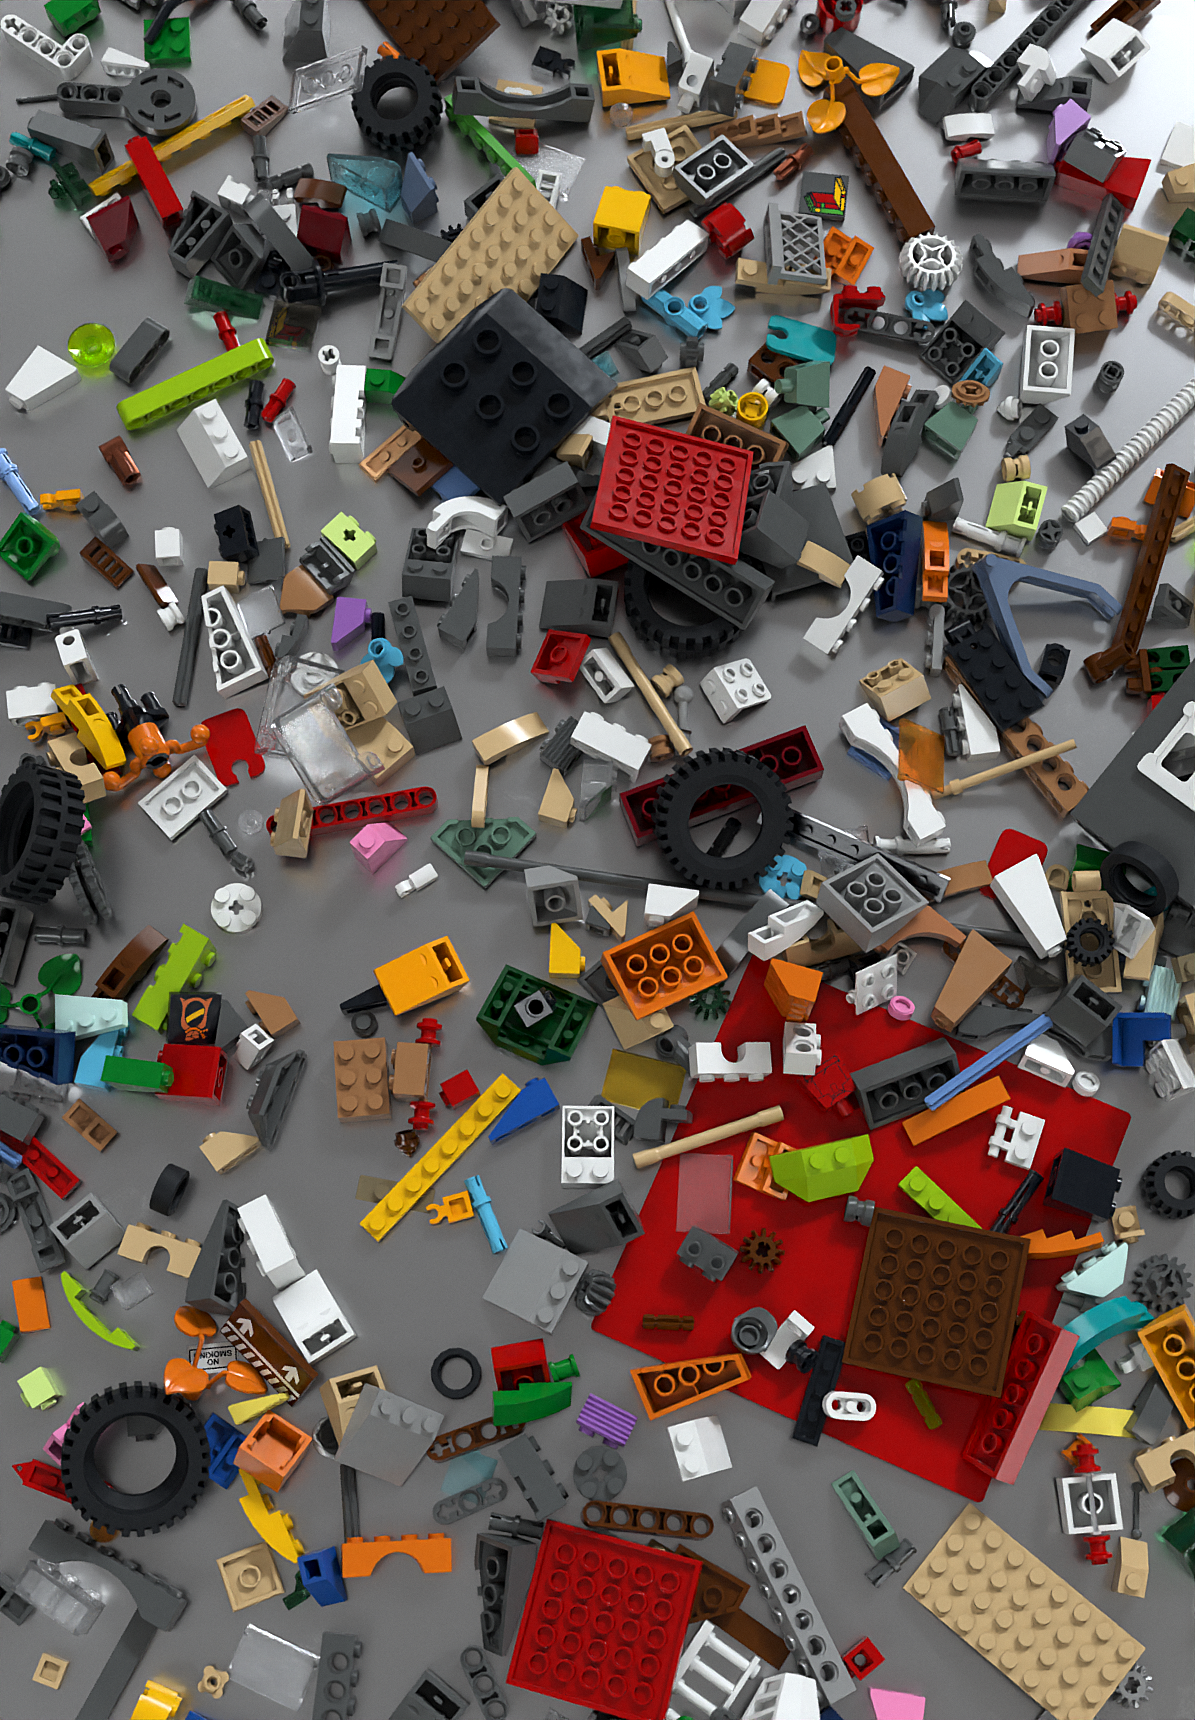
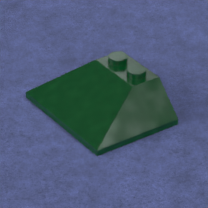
M506 964L479 1011L476 1021L495 1046L543 1066L571 1060L598 1007V1003ZM545 987L547 991L550 990L557 1000L555 1004L557 1009L527 1027L514 1005L540 988ZM537 999L533 1000V1008L536 1011H543V1003Z

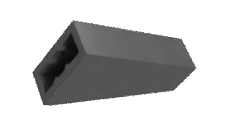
M842 27L835 32H830L824 39L823 53L840 57L843 66L849 67V70L858 79H860V69L871 63L891 64L900 69L896 81L887 93L876 97L868 96L878 107L912 81L915 69L912 64ZM850 78V80L862 91V89H861V85H862V84H856V83Z
M39 110L28 122L27 129L31 139L34 137L38 138L39 142L56 148L57 153L101 175L105 173L115 158L106 132L42 110Z

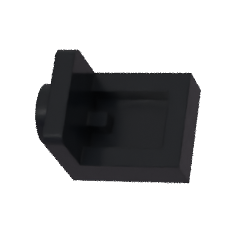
M870 950L867 953L848 958L850 965L848 974L851 981L855 983L856 972L880 962V953Z

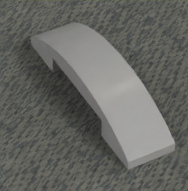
M383 263L380 280L381 290L368 357L392 361L403 310L401 306L404 303L407 266Z

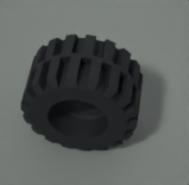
M1175 1150L1172 1153H1165L1154 1160L1147 1167V1173L1143 1175L1142 1180L1145 1181V1184L1142 1185V1191H1146L1147 1194L1144 1198L1146 1202L1150 1200L1152 1203L1150 1208L1153 1211L1159 1210V1215L1163 1217L1168 1215L1169 1219H1183L1195 1214V1157L1191 1156V1152L1181 1153V1150ZM1169 1171H1178L1188 1179L1190 1193L1186 1199H1177L1167 1191L1165 1177Z

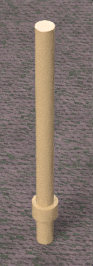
M1071 739L968 778L949 781L948 785L932 790V796L936 800L950 794L955 796L963 793V790L1073 750L1077 748L1075 741Z

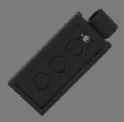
M964 618L944 630L945 637L949 642V645L945 646L946 654L1001 734L1043 709L1044 704L987 622L982 625V629L975 632L970 620Z

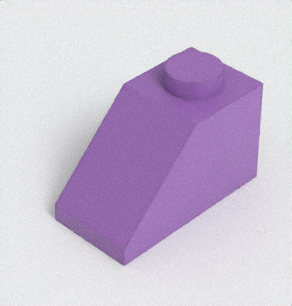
M337 597L331 637L333 651L341 650L365 632L366 623L371 622L372 609L368 608L366 599Z

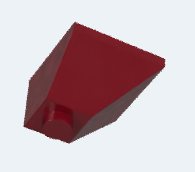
M127 195L86 217L94 238L108 262L120 259L130 251L139 224L131 199Z

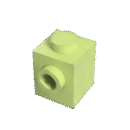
M40 1366L17 1381L23 1391L20 1394L23 1402L27 1407L31 1406L32 1409L39 1410L41 1408L42 1411H45L57 1403L55 1399L61 1396L47 1368Z

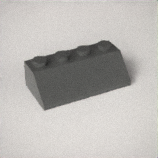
M972 157L959 158L955 172V195L1047 201L1056 172L1052 164H1045L1043 162L1029 163L1019 160L998 161L997 159L981 160Z
M943 1037L850 1073L857 1089L854 1094L869 1129L872 1130L928 1108L924 1102L925 1097L958 1075L960 1069L955 1051Z

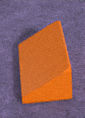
M42 1276L12 1281L20 1332L28 1334L51 1328Z

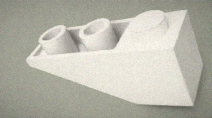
M959 684L955 693L952 694L954 708H958L959 716L956 718V723L963 735V740L960 742L961 752L963 755L966 754L967 762L996 759L1000 753L996 727L966 688Z

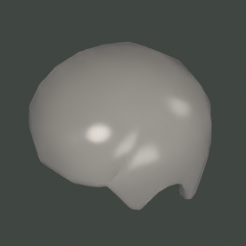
M324 1417L313 1427L312 1444L320 1455L335 1458L339 1446L329 1417Z

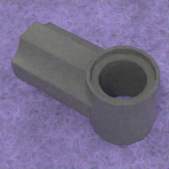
M674 1025V1027L668 1029L656 1039L655 1045L660 1054L666 1057L672 1056L690 1074L688 1048L692 1045L688 1042L689 1038L686 1030L679 1025Z

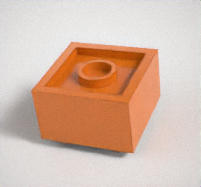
M268 1409L240 1445L233 1464L278 1493L307 1454L313 1438Z

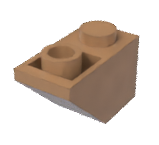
M251 990L245 993L249 999L245 1002L252 1015L258 1013L262 1019L258 1023L260 1028L268 1035L271 1034L274 1040L301 1024L284 997Z

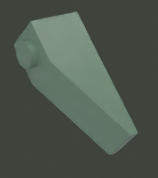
M854 1470L831 1483L877 1560L900 1547L896 1532Z

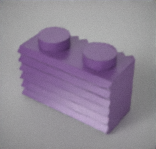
M590 1393L576 1423L581 1425L579 1431L590 1437H593L596 1433L604 1437L602 1443L617 1450L619 1445L621 1447L625 1446L638 1417Z

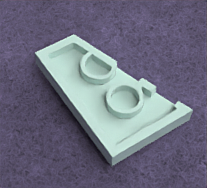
M55 994V1029L76 1031L75 1041L128 1027L127 1003L123 1000Z

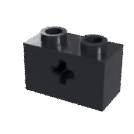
M236 505L214 514V530L219 538L220 545L218 550L223 559L228 562L241 563L260 556L249 510L241 505Z

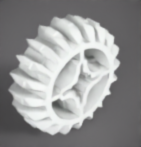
M927 232L925 236L919 234L917 239L912 237L908 243H905L902 252H900L899 269L902 270V277H907V283L914 282L915 288L918 286L923 287L924 291L927 288H931L934 292L937 287L943 291L945 286L951 287L953 281L958 279L963 266L960 247L955 246L954 240L947 241V235L939 237L938 232L934 236Z

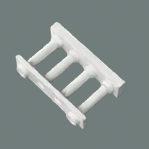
M704 1620L681 1654L672 1693L675 1695L679 1693L710 1716L717 1707L684 1684L685 1680L682 1679V1676L687 1669L690 1671L695 1670L728 1694L721 1707L729 1709L747 1679L753 1680L761 1666L758 1665L760 1659L754 1655L749 1662L715 1637L716 1634L712 1631L715 1626ZM702 1646L706 1648L708 1646L743 1670L735 1685L699 1660L700 1657L697 1653ZM669 1708L666 1720H676L681 1717Z

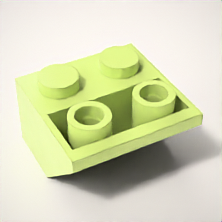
M1028 481L997 484L985 527L998 532L1005 530L1009 535L1020 539L1025 537L1028 541H1032L1037 530L1048 487Z

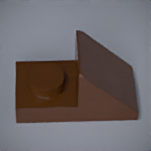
M589 236L581 239V251L595 290H599L615 264V252L600 255L597 244L593 245Z

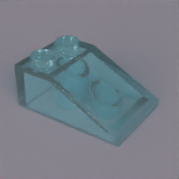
M331 153L327 155L331 182L345 185L347 191L391 213L401 198L400 194L403 184L401 167L395 161H388L376 156Z

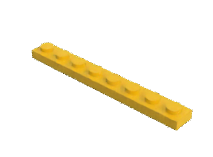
M245 94L152 148L158 160L165 162L172 157V153L175 151H184L191 147V142L196 139L203 140L212 134V130L218 127L219 129L227 127L232 123L231 120L237 116L239 118L244 117L256 105L252 97ZM129 160L88 183L87 186L95 196H105L112 191V187L115 185H124L132 180L131 176L135 175L136 172Z
M502 1073L359 1224L377 1242H380L514 1101L521 1092V1089Z

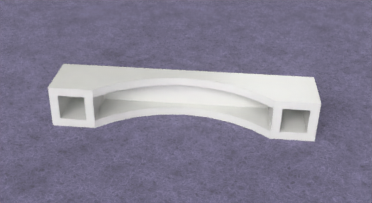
M868 703L842 715L838 726L851 746L862 749L874 756L894 777L904 803L903 828L914 846L917 848L940 836L946 827L942 813L935 810L930 794L921 788L917 774L907 766L903 752L900 749L897 750L893 744L892 735L887 729L884 730L876 710L871 709Z

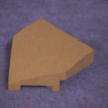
M300 565L287 573L283 579L278 613L286 614L287 612L307 615L309 618L311 613L314 614L332 604L334 597L325 591L303 565Z

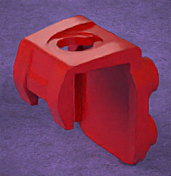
M847 285L843 287L841 293L834 294L830 305L832 332L842 338L857 335L860 324L838 323L839 309L848 310L852 307H859L877 311V307H882L886 300L881 287L870 286L867 287L866 292L860 293L857 290V286Z

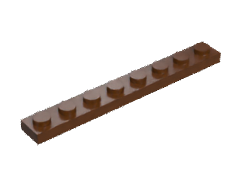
M1173 463L1166 464L1112 643L1113 646L1122 640H1126L1132 646L1135 654L1137 653L1190 476V472Z

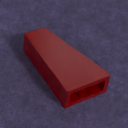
M135 136L127 141L128 144L125 145V151L162 227L165 228L183 220V207L147 137Z
M1123 157L1109 179L1103 183L1063 159L1062 161L1057 160L1054 167L1056 172L1054 185L1102 201L1106 195L1111 193L1126 209L1133 211L1151 159Z

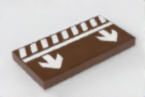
M246 1298L238 1304L220 1330L225 1338L278 1393L289 1394L290 1398L286 1402L291 1407L300 1400L319 1375Z

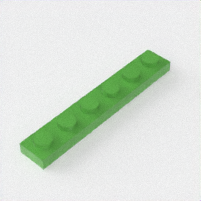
M452 93L444 98L447 117L458 124L465 136L469 135L472 138L477 149H482L492 164L496 163L500 167L504 177L507 176L512 168L517 167L536 187L535 179L473 115L454 114L451 99Z

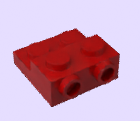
M549 629L530 673L540 682L560 684V681L573 682L591 642V638L587 634Z

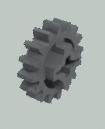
M1167 1254L1161 1255L1160 1260L1157 1255L1151 1256V1262L1148 1260L1142 1262L1145 1269H1136V1272L1141 1276L1134 1279V1283L1140 1284V1288L1136 1289L1135 1292L1143 1293L1144 1296L1140 1300L1142 1303L1150 1301L1149 1309H1154L1158 1305L1159 1312H1164L1166 1306H1168L1169 1310L1176 1308L1175 1303L1179 1306L1185 1304L1182 1297L1189 1298L1191 1296L1186 1289L1193 1287V1283L1187 1282V1278L1192 1276V1274L1184 1273L1185 1263L1181 1265L1176 1264L1177 1257H1173L1169 1261ZM1155 1266H1165L1160 1273L1151 1270ZM1175 1273L1179 1278L1180 1284L1176 1280ZM1165 1277V1284L1168 1286L1161 1288L1162 1283L1158 1280ZM1147 1283L1150 1284V1287H1151V1290H1152L1151 1293H1150V1291H1149V1289H1148ZM1167 1293L1175 1295L1171 1300H1162Z

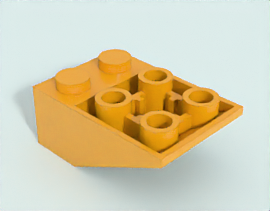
M620 48L597 51V73L602 107L671 99L665 57Z
M448 936L422 945L373 970L395 1016L455 993L470 981Z

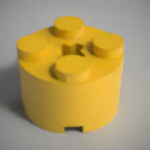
M148 1679L145 1687L149 1688V1690L145 1689L143 1694H141L130 1720H167L169 1716L174 1718L182 1698L178 1697L179 1692Z

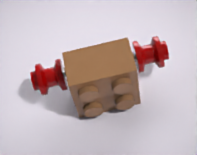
M1113 280L1106 281L1104 292L1097 297L1091 291L1086 290L1082 284L1059 288L1061 305L1059 301H1054L1051 307H1046L1044 303H1039L1038 308L1034 309V319L1040 326H1046L1048 321H1054L1056 325H1060L1063 318V328L1075 329V335L1118 328L1117 316L1119 311H1125L1127 315L1133 314L1134 309L1137 308L1136 295H1132L1131 291H1125L1124 296L1117 297L1116 293H1114Z
M423 1018L422 1022L417 1023L416 1028L421 1030V1038L416 1039L415 1043L397 1042V1049H392L391 1064L395 1071L394 1075L390 1074L389 1090H391V1094L394 1095L397 1102L410 1103L409 1106L414 1109V1117L409 1118L408 1123L412 1124L413 1129L428 1130V1126L434 1125V1120L429 1118L430 1110L435 1109L436 1104L428 1102L431 1049L441 1046V1041L436 1039V1033L442 1030V1025L438 1024V1020L433 1018Z

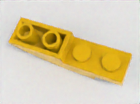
M73 684L53 689L50 697L79 729L77 738L102 767L108 770L126 764L127 760L119 738L106 714L90 693L82 695Z
M241 1468L238 1469L248 1492V1495L240 1498L239 1501L250 1522L273 1549L291 1562L298 1563L297 1558L305 1553L300 1540H294L291 1533L294 1525L289 1514L284 1515L282 1510L271 1513L270 1509L274 1508L269 1494L263 1493L260 1486L262 1482Z

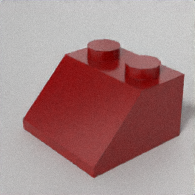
M543 1338L491 1348L498 1391L518 1390L519 1383L551 1382Z

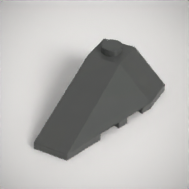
M790 461L763 463L759 465V469L751 471L747 500L770 490L788 506H792L793 484Z
M227 1199L222 1200L191 1271L185 1302L200 1311L231 1316L238 1304L245 1299L246 1283H242L241 1267H245V1258H241L240 1243L244 1241V1233L237 1219L241 1218L237 1209L239 1207Z
M477 1533L474 1562L475 1570H480L481 1586L477 1587L478 1596L483 1598L484 1611L480 1615L483 1646L485 1650L503 1657L507 1654L534 1572L537 1544L520 1537Z

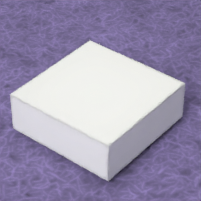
M1095 512L1081 519L1073 526L1087 546L1108 532V529Z

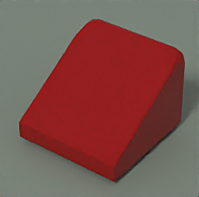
M537 129L514 130L516 154H537L539 152Z

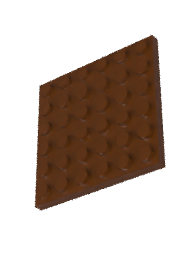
M874 1207L842 1363L1001 1399L1031 1239Z

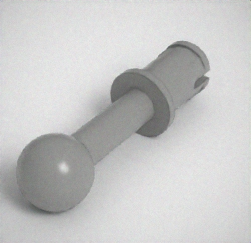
M681 685L674 691V699L678 703L677 726L689 741L692 729L687 728L688 703L693 699V691L690 687ZM674 747L675 755L680 756Z

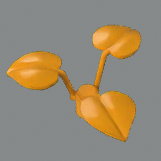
M801 50L798 69L802 82L810 87H817L824 80L829 81L830 101L819 99L809 106L807 111L809 125L816 133H827L841 125L846 116V108L843 103L834 102V85L842 82L845 74L856 84H862L861 89L864 94L876 97L887 93L891 89L900 73V69L891 64L871 63L860 69V79H858L849 70V67L843 66L840 57L831 56L823 52Z

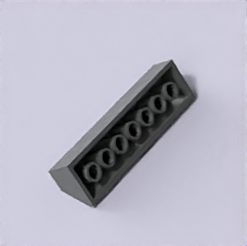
M596 491L579 528L741 629L745 630L765 602L775 583L774 580L740 559L737 560L736 565L591 529L590 524L597 494Z

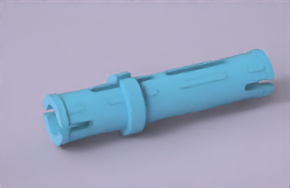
M476 1175L466 1179L464 1183L473 1202L471 1206L473 1209L475 1208L492 1253L495 1254L507 1249L508 1246L490 1204L491 1198L487 1196L480 1176Z

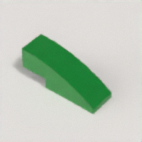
M572 1382L519 1383L518 1390L493 1391V1426L530 1422L555 1414L571 1406Z

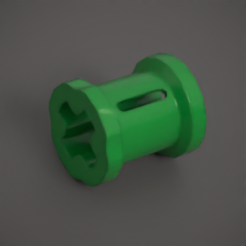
M570 1354L569 1358L556 1363L548 1362L554 1382H559L572 1376L580 1377L573 1354Z

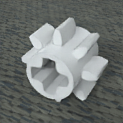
M557 2L554 5V10L552 8L547 9L546 14L548 17L544 23L549 24L550 32L554 30L562 34L564 27L570 29L572 23L568 20L572 19L573 13H569L568 5L559 6Z

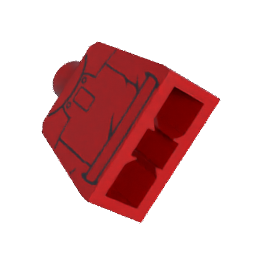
M840 1052L823 1061L821 1065H817L815 1075H802L797 1079L796 1083L823 1112H827L835 1107L842 1118H845L856 1110L848 1097L853 1095L857 1089Z

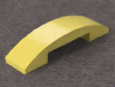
M1050 1403L1038 1429L1137 1439L1124 1429L1134 1411L1086 1406L1076 1412L1070 1404Z

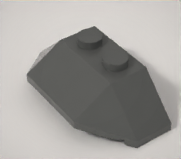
M949 47L919 75V113L934 126H937L945 116L970 95L974 83L989 69L993 62L981 52Z
M300 1049L267 1064L264 1071L261 1070L257 1076L256 1085H258L255 1095L251 1094L247 1102L246 1109L249 1110L250 1120L262 1146L268 1151L272 1150L307 1057L305 1051Z

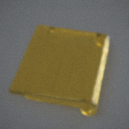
M613 1048L601 1096L609 1102L640 1109L646 1102L652 1099L664 1098L669 1101L670 1109L671 1104L678 1105L686 1070L678 1064Z

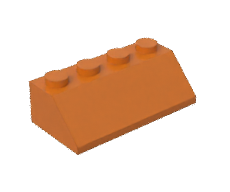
M771 959L764 986L781 1016L787 1017L786 1020L788 1022H807L816 1000L823 972L778 959Z

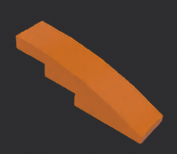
M996 1076L952 1097L936 1110L931 1111L927 1109L902 1122L912 1144L916 1146L963 1122L973 1119L1011 1098L1000 1077Z
M1043 1229L1020 1236L1031 1239L1027 1259H1051L1072 1256L1102 1248L1104 1244L1101 1232L1075 1240L1072 1230L1050 1238H1046Z

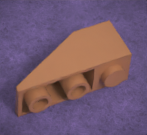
M1067 248L1019 255L1017 273L1023 279L1082 284L1080 280L1089 250Z
M885 365L873 392L877 440L880 446H882L884 439H887L891 423L902 398L907 399L912 388L911 385H908L910 375Z

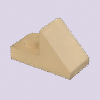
M595 894L588 900V907L593 906L611 926L610 931L622 943L625 940L628 900L612 912L613 907L604 897L600 899Z

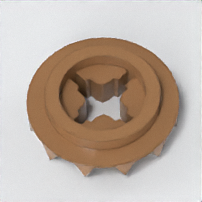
M965 380L953 385L951 397L956 399V403H963L964 406L971 405L975 408L976 405L983 406L985 402L989 401L990 391L980 382Z

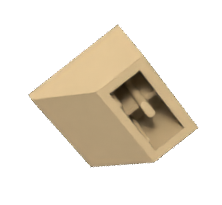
M902 658L890 661L886 666L868 673L866 677L859 680L860 685L877 712L889 722L931 699L923 674Z

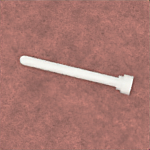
M664 0L682 50V67L685 70L693 50L690 48L674 0Z

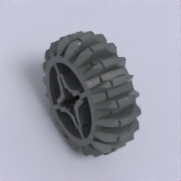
M963 562L959 564L958 569L954 565L950 567L946 603L935 602L942 605L944 611H946L944 619L953 618V625L957 621L967 618L975 627L977 621L982 625L985 623V618H992L982 589L975 585L976 583L980 586L977 575L972 571L973 562L969 564L968 568L965 567ZM965 580V584L963 585H955V587H950L957 581ZM967 587H968V593H969V597H970L969 600H968V603H967V597H966V593H965L966 590H967ZM952 601L957 602L960 607L956 606ZM980 603H985L982 607L978 609L970 610V606L972 605H979Z

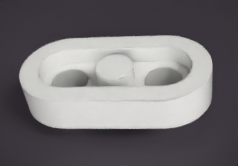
M832 1391L824 1397L822 1408L824 1413L830 1418L867 1421L874 1416L876 1403L868 1394ZM834 1400H836L838 1403V1406L835 1410L832 1408V1402ZM859 1402H861L863 1405L861 1411L857 1410V1404Z

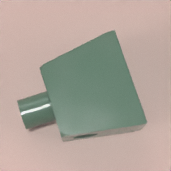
M816 360L786 367L784 379H777L775 381L776 393H784V400L787 403L829 408L830 361Z
M950 401L925 422L921 435L958 460L978 423V419L973 416L978 409L977 405L975 408L971 405L964 406V404L959 406L954 401Z
M802 405L771 420L769 431L773 436L789 444L787 453L795 462L804 459L823 440L825 427L822 424L827 422L830 416L823 407L812 413L806 405Z

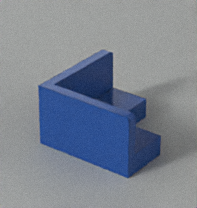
M1164 1012L1118 1013L1113 1019V1065L1119 1067H1145L1146 1041L1171 1039V1015Z

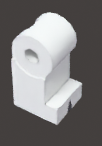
M665 128L642 134V147L644 152L651 151L654 159L655 173L663 178L671 176L675 156Z

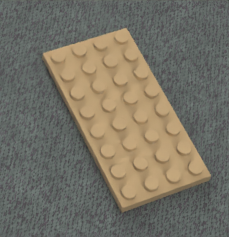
M517 167L512 168L401 307L438 344L472 309L501 289H512L527 302L539 287L541 273L549 274L579 235Z
M971 1503L967 1505L903 1587L906 1592L1057 1720H1093L1146 1649Z

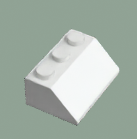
M1027 325L1023 337L1019 399L1022 400V403H1041L1043 405L1071 395L1075 329Z
M216 399L195 408L176 430L209 490L252 469L248 456Z

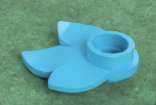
M721 286L706 287L701 294L695 295L688 302V309L707 322L708 328L712 330L722 329V319L729 317L735 310V306L721 298ZM701 305L703 309H697L696 306Z
M926 289L923 292L911 291L906 296L905 307L912 313V318L928 322L930 320L941 322L948 319L947 309L942 304L945 299V295L938 290L933 292L932 289Z
M376 638L369 643L368 654L362 658L360 665L374 660L388 684L394 677V667L403 665V654L398 648L392 647L391 643L385 638Z

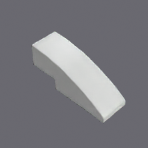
M806 900L769 915L768 925L748 933V951L763 961L778 955L803 937L824 915V910Z

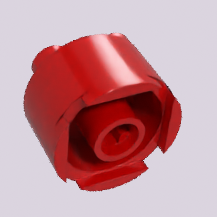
M817 0L816 16L824 33L828 35L830 32L837 31L840 27L848 31L855 30L860 22L864 0H854L856 3L855 16L848 22L840 21L835 16V7L838 0ZM842 7L841 10H842L843 12H845V10H847V12H849L850 9H849L848 7H846V9H844V7Z
M724 202L701 222L703 228L709 233L708 242L710 244L715 242L719 246L718 251L725 260L734 256L754 240L751 228L747 230L745 228V218L731 203L727 204V202Z

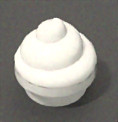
M1009 396L997 406V411L1001 412L1002 416L1007 420L1013 421L1015 418H1020L1022 414V400L1016 399L1015 396Z

